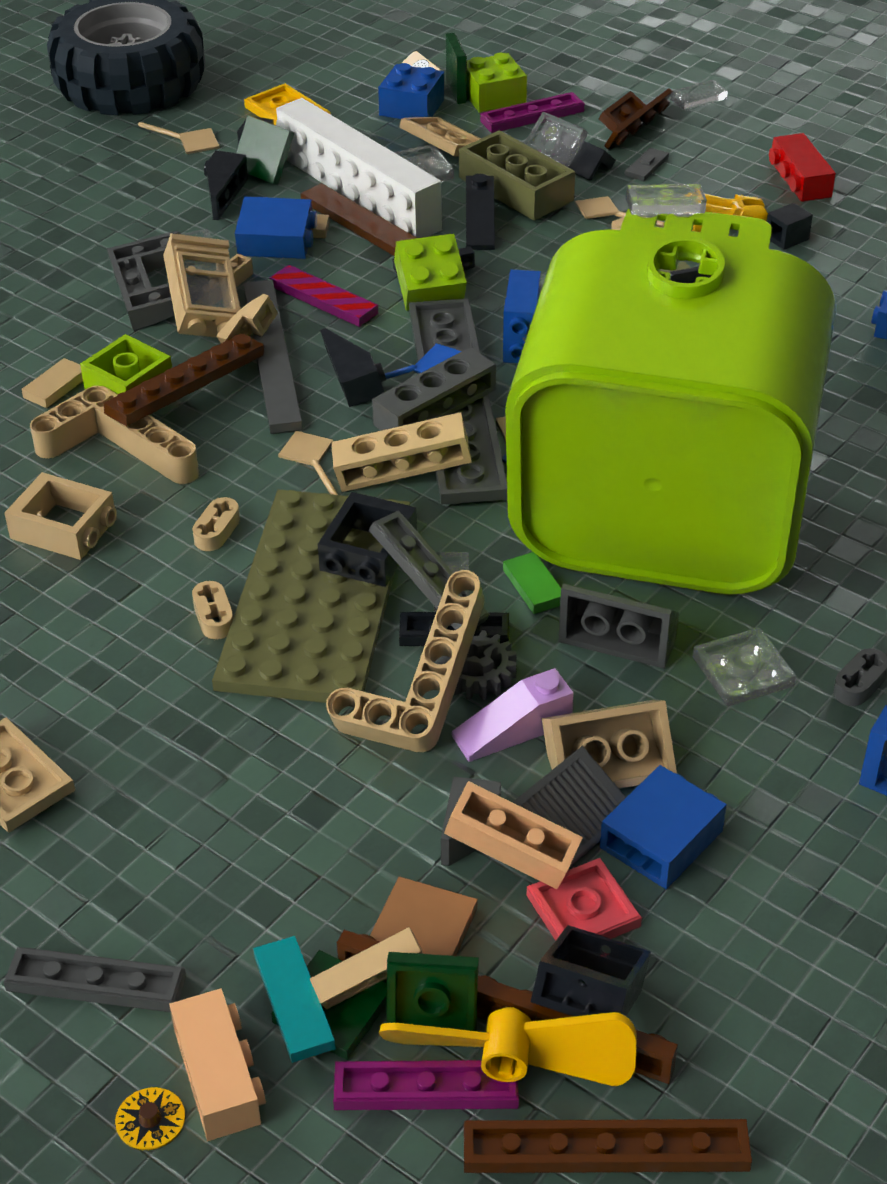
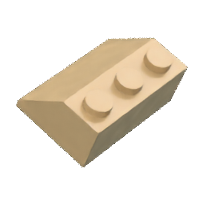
M650 700L541 718L547 757L552 770L583 745L618 788L640 785L659 765L673 773H677L665 700Z

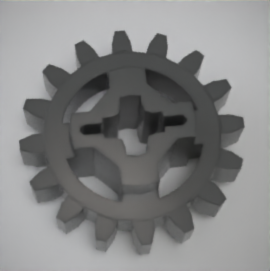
M482 630L479 636H473L454 695L456 696L463 691L466 692V699L470 700L473 694H479L481 699L484 700L487 697V692L491 691L498 696L501 694V686L510 688L511 678H516L517 654L516 651H511V643L504 642L500 644V635L496 634L492 638H488L485 630ZM439 657L436 660V664H445L451 657Z

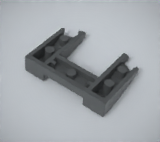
M179 231L107 248L112 270L123 297L133 331L174 316L169 283L151 287L147 273L165 266L163 254L170 234H180ZM198 275L187 278L192 304L203 298L202 287L209 284L208 276Z

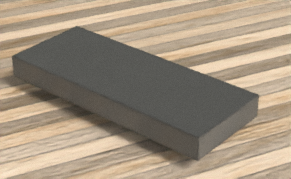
M649 148L625 170V176L645 181L669 158V153Z

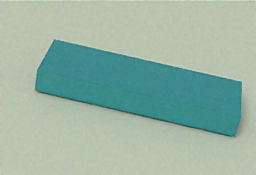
M288 937L253 948L254 958L291 1062L294 1063L335 1050L334 1037L310 981L311 976L296 937Z

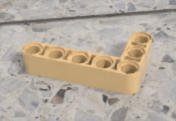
M104 386L89 387L37 416L30 423L35 453L41 458L59 456L91 436L100 433L175 483H191L199 476L196 447L192 441L151 415L129 426H125L105 415L104 402L116 397L118 394Z
M460 570L449 577L406 701L403 702L351 688L336 689L327 698L326 708L338 731L414 752H426L435 747L484 606V595L480 580L474 572ZM465 590H472V591H473V593L470 594L469 596H466V597H460V596H458L459 593H461L462 591H465ZM450 624H462V626L456 630H447V627ZM439 657H451L445 664L435 663ZM430 690L440 691L432 699L423 698L424 694ZM348 706L355 707L350 714L345 716L339 715L343 708ZM380 716H391L390 720L385 724H374ZM424 724L428 726L423 733H410L417 725Z

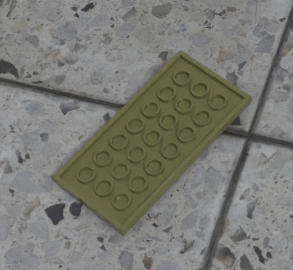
M277 489L212 679L213 691L326 703L329 695L339 688L365 691L395 572L387 586L382 587L320 571L318 543L348 496ZM388 499V501L410 506V502L408 501H397L394 499ZM355 528L351 529L342 543L378 553L383 548L371 532Z

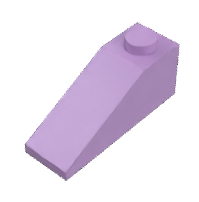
M556 668L525 678L454 729L452 737L468 762L474 761L544 735L541 718L572 713L574 693Z

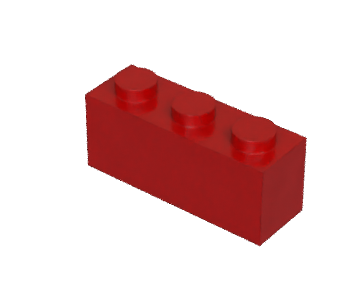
M804 133L773 137L772 148L769 150V161L774 165L781 178H784L791 191L796 194L799 200L804 202L831 198L836 173Z

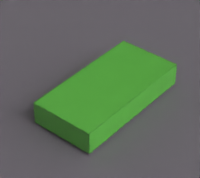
M531 552L503 561V571L533 614L560 606L561 587L538 555Z

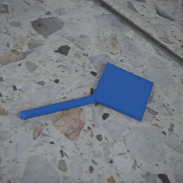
M436 343L415 365L385 373L386 379L413 371L420 374L462 351Z

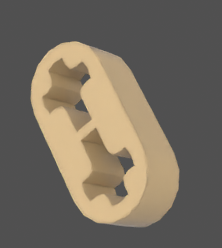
M223 497L213 500L195 522L192 530L194 544L198 549L202 551L219 549L237 527L240 521L238 503L234 499Z
M204 581L197 584L192 590L194 609L203 634L215 640L227 637L233 621V613L224 587L215 581ZM211 597L214 602L208 603L207 598ZM218 617L219 622L215 623L212 618Z

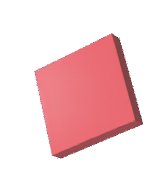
M601 858L568 870L558 889L541 881L527 886L526 896L555 941L568 925L610 939L641 927L642 917Z

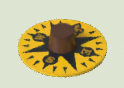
M158 1087L141 1089L128 1096L120 1105L115 1118L116 1130L121 1140L130 1147L139 1150L158 1149L167 1145L178 1136L184 1125L185 1110L179 1097L167 1089Z

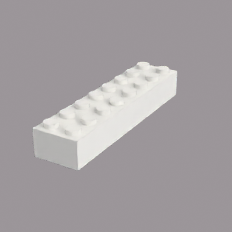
M304 98L276 108V126L295 132L286 159L288 162L334 191L417 238L429 237L442 231L441 180Z

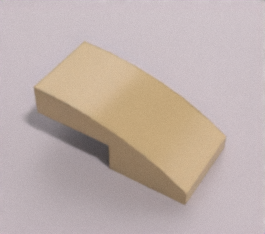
M262 294L240 309L217 334L216 337L220 343L241 333L249 336L254 333L262 337L278 314L270 297Z

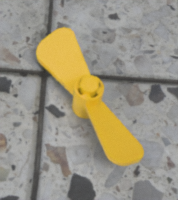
M505 1007L489 1015L486 1032L404 1023H384L380 1025L379 1034L384 1040L399 1044L484 1047L481 1061L482 1071L488 1077L501 1082H515L522 1079L527 1073L528 1065L609 1086H619L626 1083L632 1077L636 1066V1029L628 1017L618 1012L531 1021L519 1009Z

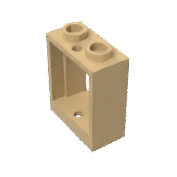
M43 472L5 511L10 539L79 560L91 548L95 547L98 539L115 523L117 517L112 492ZM55 505L84 512L83 516L74 526L44 518Z

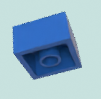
M407 63L396 64L378 87L379 116L397 119L433 117L444 101V71H438L432 67H413Z

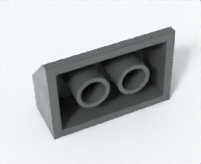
M567 584L562 585L559 642L665 669L677 637L678 612Z

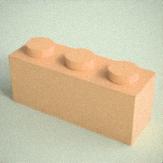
M470 781L467 782L444 834L555 889H558L583 839L582 836Z
M222 988L169 1003L174 1031L207 1142L261 1125L259 1106L266 1104L265 1094L259 1076L251 1078L248 1067L254 1066L247 1039L239 1041L236 1031L241 1030L242 1027L235 1003L227 1005Z

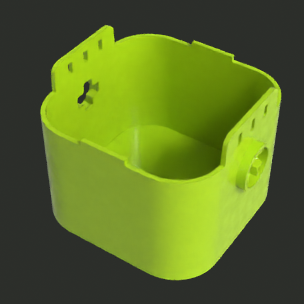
M639 204L627 210L620 230H596L583 233L570 239L557 250L550 262L510 387L505 409L508 518L516 536L536 555L566 569L720 594H743L762 590L783 579L791 570L796 558L834 328L836 303L830 285L812 265L789 253L769 249L772 227L767 221L753 217ZM657 220L665 221L664 228L656 227ZM701 225V232L692 231L693 226ZM730 229L739 230L738 237L729 236ZM679 261H693L700 263L698 268L699 274L711 275V277H697L695 283H679L671 281L670 273L659 270L673 271L677 269Z

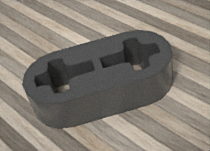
M870 648L858 652L836 676L833 695L836 700L847 706H857L864 703L887 678V655L880 650Z

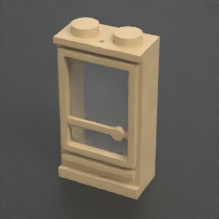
M170 234L163 256L178 334L216 337L224 325L241 309L228 251V240Z

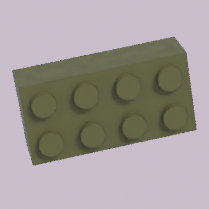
M500 130L459 148V178L466 181V176H473L475 174L494 176V198L522 213L529 219H540L542 216L574 201V170Z

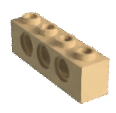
M461 412L332 442L333 468L342 492L472 463L468 436Z

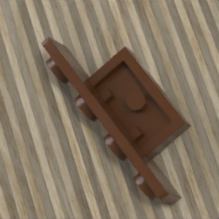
M668 88L647 105L630 91L604 110L598 119L613 132L604 147L610 149L615 144L620 146L627 139L629 133L634 135L643 123L647 125L657 112L659 114L664 112L670 104L668 99L673 91Z

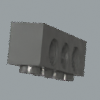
M471 347L373 398V425L382 431L451 415L496 390V363Z

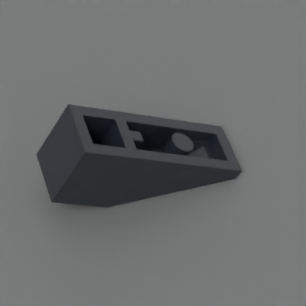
M216 150L210 159L205 162L204 175L208 181L213 220L220 219L248 180L247 158L244 154Z
M485 174L466 176V247L471 246L473 250H495L494 176H487Z
M326 328L320 330L328 356L349 407L366 402L384 393L381 383L386 381L381 363H374L370 352Z

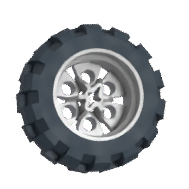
M89 0V3L77 4L65 10L64 16L57 17L52 24L47 42L51 75L53 76L54 84L67 101H73L78 108L86 111L98 110L101 114L106 115L150 113L152 109L160 107L165 109L179 102V98L188 97L196 90L205 69L201 28L192 12H189L186 6L177 1Z

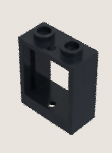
M351 492L318 543L320 571L386 587L397 569L398 563L383 547L380 553L342 543L352 528L370 532L369 529L373 522L398 510L417 531L416 507Z
M568 925L539 962L530 1002L573 1017L618 1012L627 1016L642 991L651 951ZM603 945L609 946L611 952H610V953H605V952H603V951H602V946H603Z

